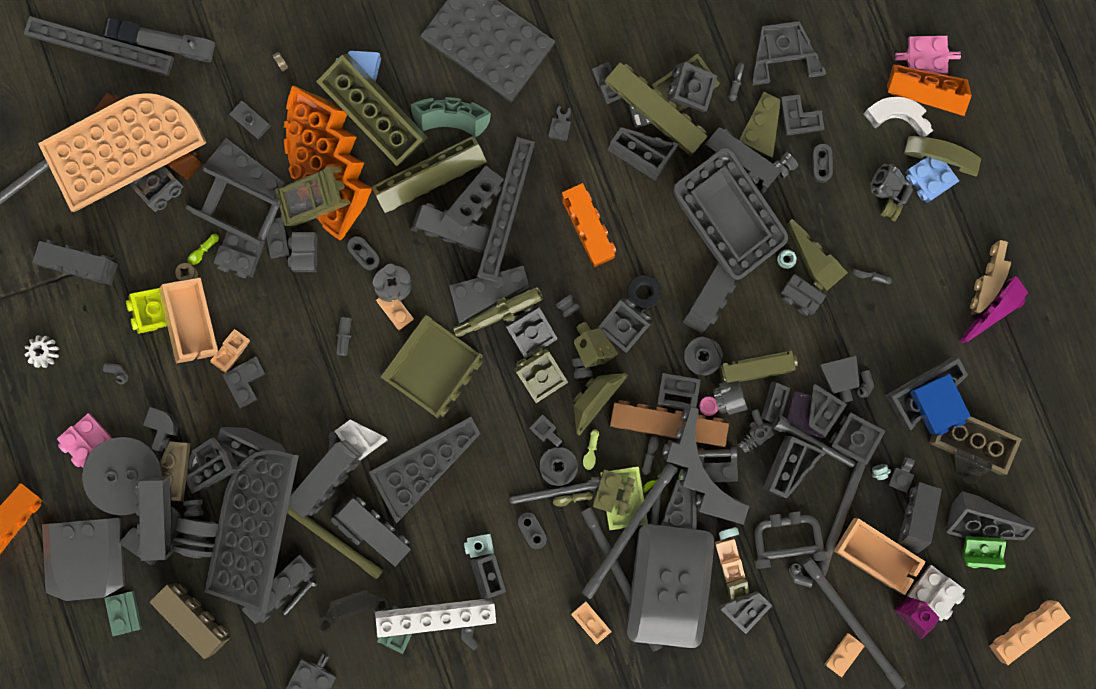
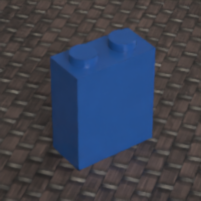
M950 374L910 391L930 434L937 433L938 436L949 431V427L953 425L959 427L967 423L965 419L971 417Z

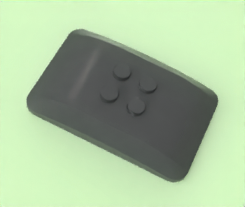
M727 148L719 150L674 185L673 193L683 211L712 254L732 279L739 280L744 278L787 243L788 234L731 150Z
M645 524L639 529L626 635L631 641L696 648L701 644L708 606L714 551V537L710 532L654 524Z

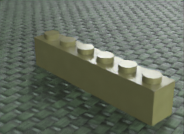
M620 62L605 79L604 84L669 139L679 143L678 146L689 156H692L708 137L705 134L706 131L701 126H695L691 123V118L687 114L678 112L676 110L677 106L674 103L665 101L662 98L663 95L654 88L652 90L643 77H637L629 65H623Z
M472 136L372 186V189L386 213L395 210L406 202H411L422 194L429 193L440 185H445L456 177L463 176L474 168H479L487 161L477 140Z

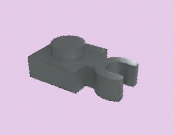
M558 106V119L552 118L549 138L567 142L571 122L566 121V119L571 115V108H568L566 114H561V106Z

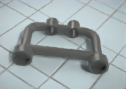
M800 512L788 513L789 517L781 518V514L770 515V520L760 522L756 526L754 533L758 561H754L755 569L771 567L770 559L813 554L814 561L829 560V552H824L821 527L818 520L810 515H801ZM801 523H810L812 525L815 545L765 552L762 537L764 529Z

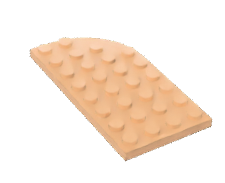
M136 94L117 101L38 144L71 212H76L207 142L195 119L179 103L157 94Z

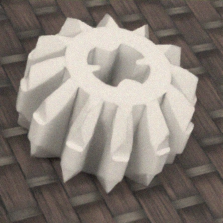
M38 335L35 340H29L31 346H25V349L29 350V352L24 354L25 357H30L28 363H34V366L38 368L40 366L47 368L48 363L54 364L53 357H59L58 354H55L59 347L54 346L55 340H49L48 336L42 338ZM40 349L44 350L43 354L39 353Z

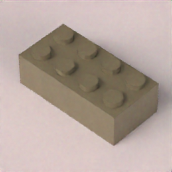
M973 417L965 419L967 423L959 427H955V425L949 427V431L942 435L932 434L929 444L999 475H1007L1022 440Z
M173 583L166 585L150 603L203 659L214 655L230 639L227 635L228 631L222 625L218 626L214 622V616L208 611L205 612L200 607L201 603L195 597L191 598L188 595V589L183 584Z

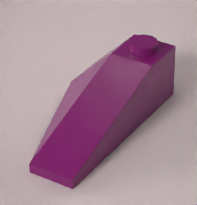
M1015 276L1004 282L995 299L978 315L960 339V343L963 344L970 341L1017 307L1021 308L1024 305L1028 292L1019 278Z

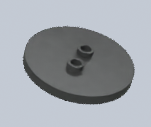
M118 437L104 441L92 450L83 467L82 481L88 498L96 507L114 515H129L136 513V505L139 504V496H136L135 493L138 481L145 477L163 476V471L157 454L150 446L138 439Z

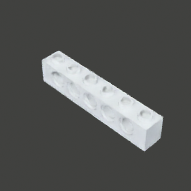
M492 598L375 612L378 638L496 623L495 605Z

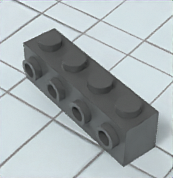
M300 554L273 579L267 612H260L248 607H244L242 611L254 624L260 621L264 623L271 616L270 612L274 608L278 609L286 602L284 598L288 594L292 596L300 588L298 585L303 580L307 582L314 575L313 571L316 567L304 554Z

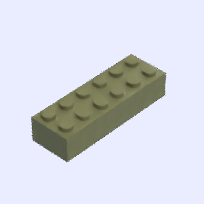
M349 54L341 55L316 81L396 166L403 163L428 138Z

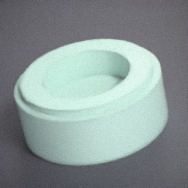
M736 527L719 532L721 540L739 535L738 528Z

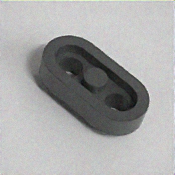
M826 144L817 145L812 152L813 178L820 183L827 182L833 174L832 149ZM823 152L825 157H819L818 153ZM819 171H824L825 176H820Z
M353 237L349 240L348 250L364 269L368 271L375 270L380 264V258L361 237ZM357 244L361 245L360 250H355ZM369 258L374 259L372 264H367Z
M532 513L522 514L518 519V526L529 546L533 549L543 548L547 537L537 518ZM525 519L531 520L530 526L524 525ZM535 536H539L541 538V541L539 543H535L533 541V538Z

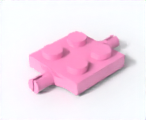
M915 36L908 38L906 53H895V61L906 60L909 68L947 75L949 59H960L961 52H949L947 36Z

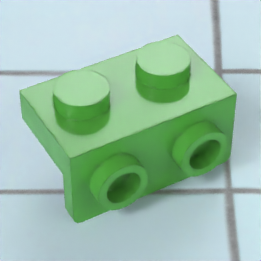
M965 536L962 558L966 566L971 568L988 567L994 570L1005 568L1006 563L1003 559L1006 540L1004 538Z

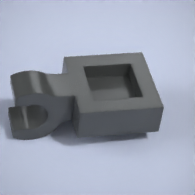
M543 414L529 428L543 442L548 438L556 447L562 443V440L553 433L557 428Z
M905 457L901 468H894L888 486L907 493L914 477L909 472L915 460Z

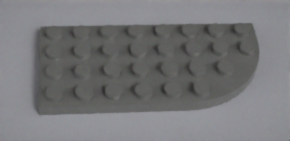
M279 450L260 451L246 458L238 466L239 470L233 473L224 495L217 536L214 543L215 546L205 587L206 593L260 612H267L299 455Z

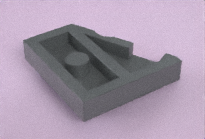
M815 384L812 392L809 427L826 437L847 404Z

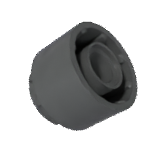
M739 381L719 383L720 387L715 388L713 391L721 413L728 412L731 415L748 410Z

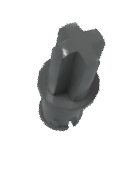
M340 317L339 331L336 334V337H338L337 355L347 356L349 338L352 337L350 336L351 318Z

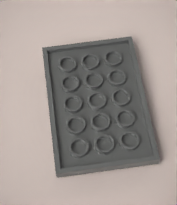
M447 0L420 36L426 43L511 103L555 44L552 38L498 0Z

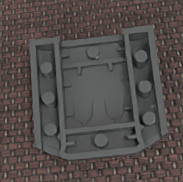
M122 518L42 525L47 594L65 601L104 598L126 585L123 546L119 544L123 539Z

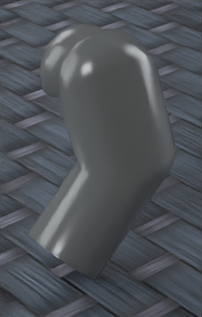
M104 363L103 371L114 373L118 384L122 385L128 381V374L122 365Z
M870 370L860 372L863 383L858 388L857 395L861 398L868 397L874 388Z
M793 563L789 567L792 581L811 588L813 578L803 576L800 569L801 565Z
M474 626L461 627L462 641L474 651L480 645L473 637Z

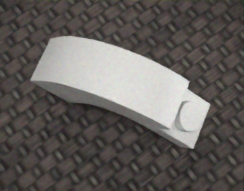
M889 97L882 99L869 107L864 113L874 128L890 118H900L907 121L920 137H926L933 131L930 122L922 118L926 110L920 104L908 98Z

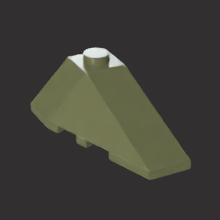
M793 219L787 223L788 230L809 277L813 281L812 285L825 293L848 272L831 254L826 256L818 242H811L809 234Z

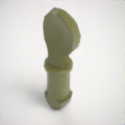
M586 491L577 494L573 493V495L559 496L553 499V504L563 507L571 501L576 503V501L591 500L593 493Z

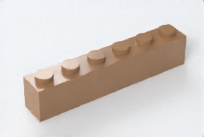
M618 400V403L613 405L610 427L675 438L678 427L681 428L682 411H675V414L668 413V409L656 407V410L648 409V405L637 404V407L629 406L630 402ZM698 414L696 442L725 447L729 423H724L725 419L713 417V421L706 420V416Z

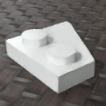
M352 420L347 421L335 430L341 441H348L363 455L359 459L360 461L388 440L386 437Z

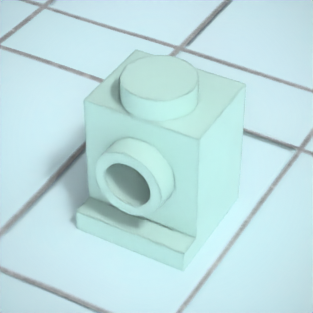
M491 533L467 538V542L464 543L465 552L470 554V558L494 553ZM478 542L482 544L480 550L475 549V544Z

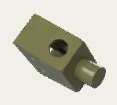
M583 322L576 327L580 336L574 340V344L585 368L605 364L618 354L601 329L591 330L587 322Z

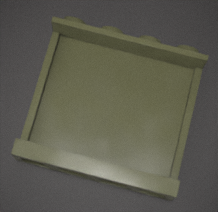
M425 315L381 378L435 417L439 418L440 415L444 417L450 409L448 404L451 400L455 401L460 395L459 389L463 384L466 386L471 380V372L474 369L478 370L483 363V360H481L483 355Z

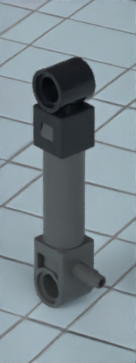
M106 18L102 37L140 48L141 46L178 53L182 54L185 58L203 62L212 61L216 45L215 42L205 38L186 34L184 36L143 28L140 24L120 21L114 18Z

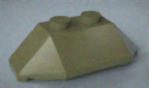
M626 373L600 375L596 379L592 377L585 385L588 389L584 394L580 392L573 401L576 403L574 405V417L577 435H581L627 378L628 375Z

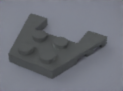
M800 21L762 26L752 86L770 82L767 64L805 59L808 78L824 76L826 74V70L818 60L819 57L814 52Z

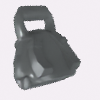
M883 164L878 168L870 183L871 191L876 197L882 199L890 198L896 204H906L913 188L911 183L904 179V175L894 164ZM903 185H906L907 187L899 200L897 196Z

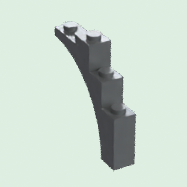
M688 405L687 409H684L682 412L681 428L678 427L675 439H677V442L669 440L668 444H665L663 447L662 455H664V459L667 462L684 466L678 478L683 487L701 492L697 494L695 499L696 509L699 512L744 525L749 505L720 490L703 468L696 445V421L699 409Z

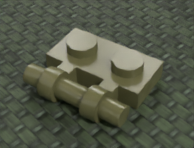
M603 469L592 507L612 513L613 506H618L617 515L624 517L626 509L628 510L630 506L628 502L631 492L634 493L635 479L628 477L627 483L623 484L621 483L623 475ZM619 489L624 490L621 501L616 500Z

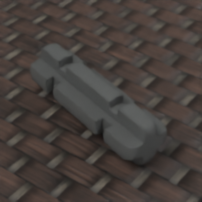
M337 514L332 517L331 522L335 526L338 525V529L348 538H352L351 541L354 544L359 545L363 541V538L344 523Z

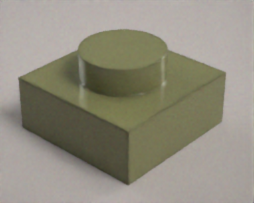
M745 578L727 583L729 601L749 594L748 582Z

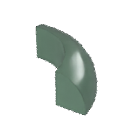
M445 97V100L435 101L433 98L411 104L413 118L422 132L436 127H452L464 130L476 138L486 129L491 117V113L480 105L473 102L471 104L464 103L459 98Z

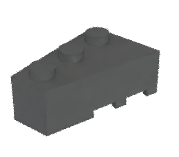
M620 128L610 142L608 151L656 181L675 153L679 143L666 142L658 137L652 138L640 132Z
M921 482L911 488L909 492L910 500L905 511V518L897 544L915 553H920L931 544L942 489Z

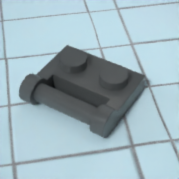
M662 373L657 407L680 410L687 409L688 405L696 407L701 380ZM665 394L691 398V402L684 403L664 398Z
M736 447L713 450L697 448L703 468L712 482L738 481ZM730 457V462L704 463V458Z

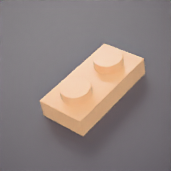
M380 298L376 300L399 331L415 320L398 299L392 300V302H386Z
M586 601L571 614L596 644L612 632Z
M847 633L825 665L842 677L864 648V645Z

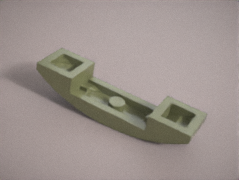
M909 136L904 154L915 158L923 159L926 156L958 166V171L973 176L978 175L981 158L971 151L956 144L929 137Z

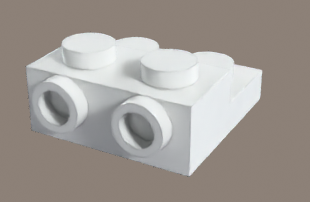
M929 565L907 596L926 602L940 617L939 620L942 621L943 619L947 620L952 615L953 610L951 608L954 604H959L964 599L965 595L963 592L965 589L952 579L946 577L935 567Z

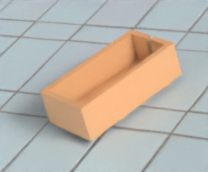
M201 278L162 284L159 288V293L176 364L192 361L196 357L197 359L216 355L218 349Z
M853 518L834 549V552L903 595L907 593L914 581L906 576L909 574L917 577L925 564L924 560L858 518Z

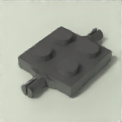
M322 653L317 664L301 659L286 689H330L336 679V675L324 668L329 656L326 655L324 658L325 654Z

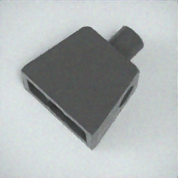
M856 356L817 366L830 394L839 392L841 401L844 403L853 401L850 389L859 387Z

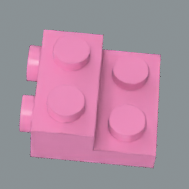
M91 413L86 414L76 425L70 426L57 438L60 442L58 447L64 453L69 452L72 455L71 461L77 467H84L87 457L99 444L113 439Z

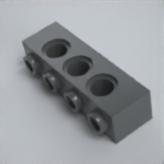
M485 166L447 211L440 224L457 237H460L463 232L467 233L473 226L471 223L473 219L477 221L482 215L483 211L481 209L483 207L487 209L493 201L491 197L493 195L497 197L502 190L500 185L504 179Z

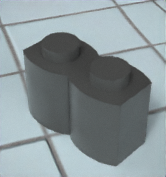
M292 232V237L288 239L289 249H292V254L288 257V266L291 267L293 272H317V234L315 232Z

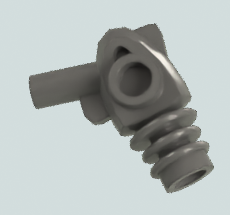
M758 409L751 412L755 422L750 424L751 430L748 432L750 437L746 435V438H743L745 442L741 440L738 444L744 453L750 452L749 448L753 449V446L756 448V444L760 446L768 438L774 436L772 424L763 423Z

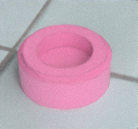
M713 397L703 398L699 403L700 412L705 416L714 415L718 411L716 399Z

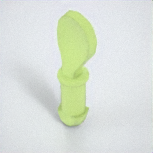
M593 429L590 433V442L587 447L589 452L583 459V465L587 470H591L596 463L594 450H597L596 445L599 431Z

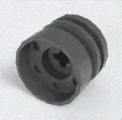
M178 517L175 530L184 534L183 537H174L173 541L182 544L172 545L171 551L193 558L212 557L213 551L206 550L205 547H214L215 544L206 540L207 537L217 536L219 524L201 519Z

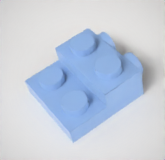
M929 157L905 172L907 175L906 179L911 185L915 186L919 198L923 201L925 200L926 203L959 182L947 163Z

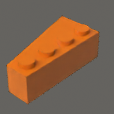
M893 64L887 83L888 93L893 96L908 98L965 116L972 96L967 79Z
M582 183L562 192V202L593 267H597L614 259V253L617 251L613 242H609L607 229L604 224L601 225L600 215L596 207H593L592 198Z
M21 483L0 505V554L17 532L26 524L32 513H35L41 506L42 500Z

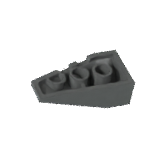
M962 491L952 503L946 533L962 538L976 535L981 537L1000 536V538L1005 540H1025L1035 529V526L980 496Z

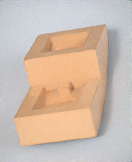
M234 329L222 343L223 346L218 353L210 360L211 363L223 372H228L250 340Z
M734 537L715 542L726 582L745 578Z

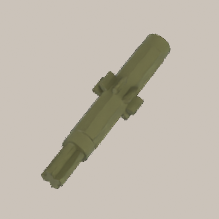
M536 287L509 300L505 297L496 300L498 303L496 306L453 327L455 335L460 337L501 319L508 322L515 318L514 314L543 300L542 293Z

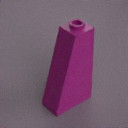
M907 597L894 609L920 639L936 626L940 618L926 602Z

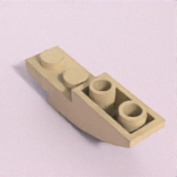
M1000 240L993 244L990 249V256L992 258L986 267V274L988 275L977 279L974 285L976 294L970 303L971 315H977L989 306L1000 292L1007 278L1011 262L1004 261L1008 244L1006 241Z

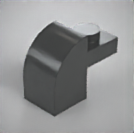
M152 407L149 408L143 425L158 430L151 449L164 452L170 441L169 435H178V423L170 413Z

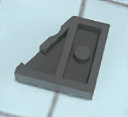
M758 591L720 605L718 608L747 634L772 605Z

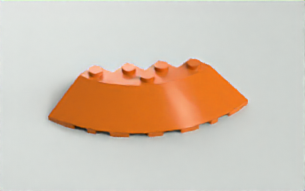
M292 86L286 109H288L287 121H284V128H286L284 147L290 164L288 169L291 178L294 181H298L326 169L328 166L341 168V171L334 174L336 181L343 182L345 186L344 189L338 190L340 198L350 200V204L317 217V219L326 231L337 239L342 240L365 207L372 191L371 187L358 180L364 162L350 154L356 136L342 129L347 113L339 105L301 88ZM318 182L312 183L311 188L314 199L321 198ZM306 186L298 189L297 193L302 202L311 199Z

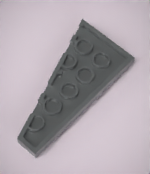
M472 417L369 472L396 523L402 519L481 434Z

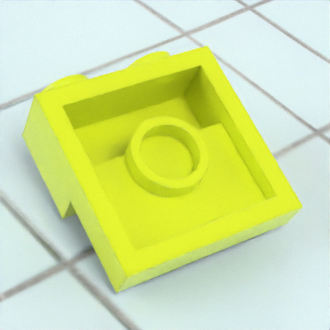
M159 288L129 295V300H126L128 312L132 311L133 314L131 319L133 330L137 329V333L140 334L167 326Z

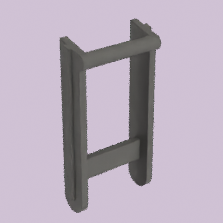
M203 166L202 170L216 178L202 210L187 205L186 209L196 216L261 246L281 204L280 200L213 168ZM226 183L272 204L258 237L213 216Z

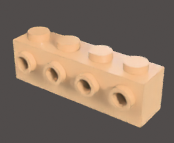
M1053 600L1045 601L1038 610L1029 613L1022 622L1013 625L1005 635L997 637L989 647L1000 662L1009 665L1070 619V616L1059 602Z

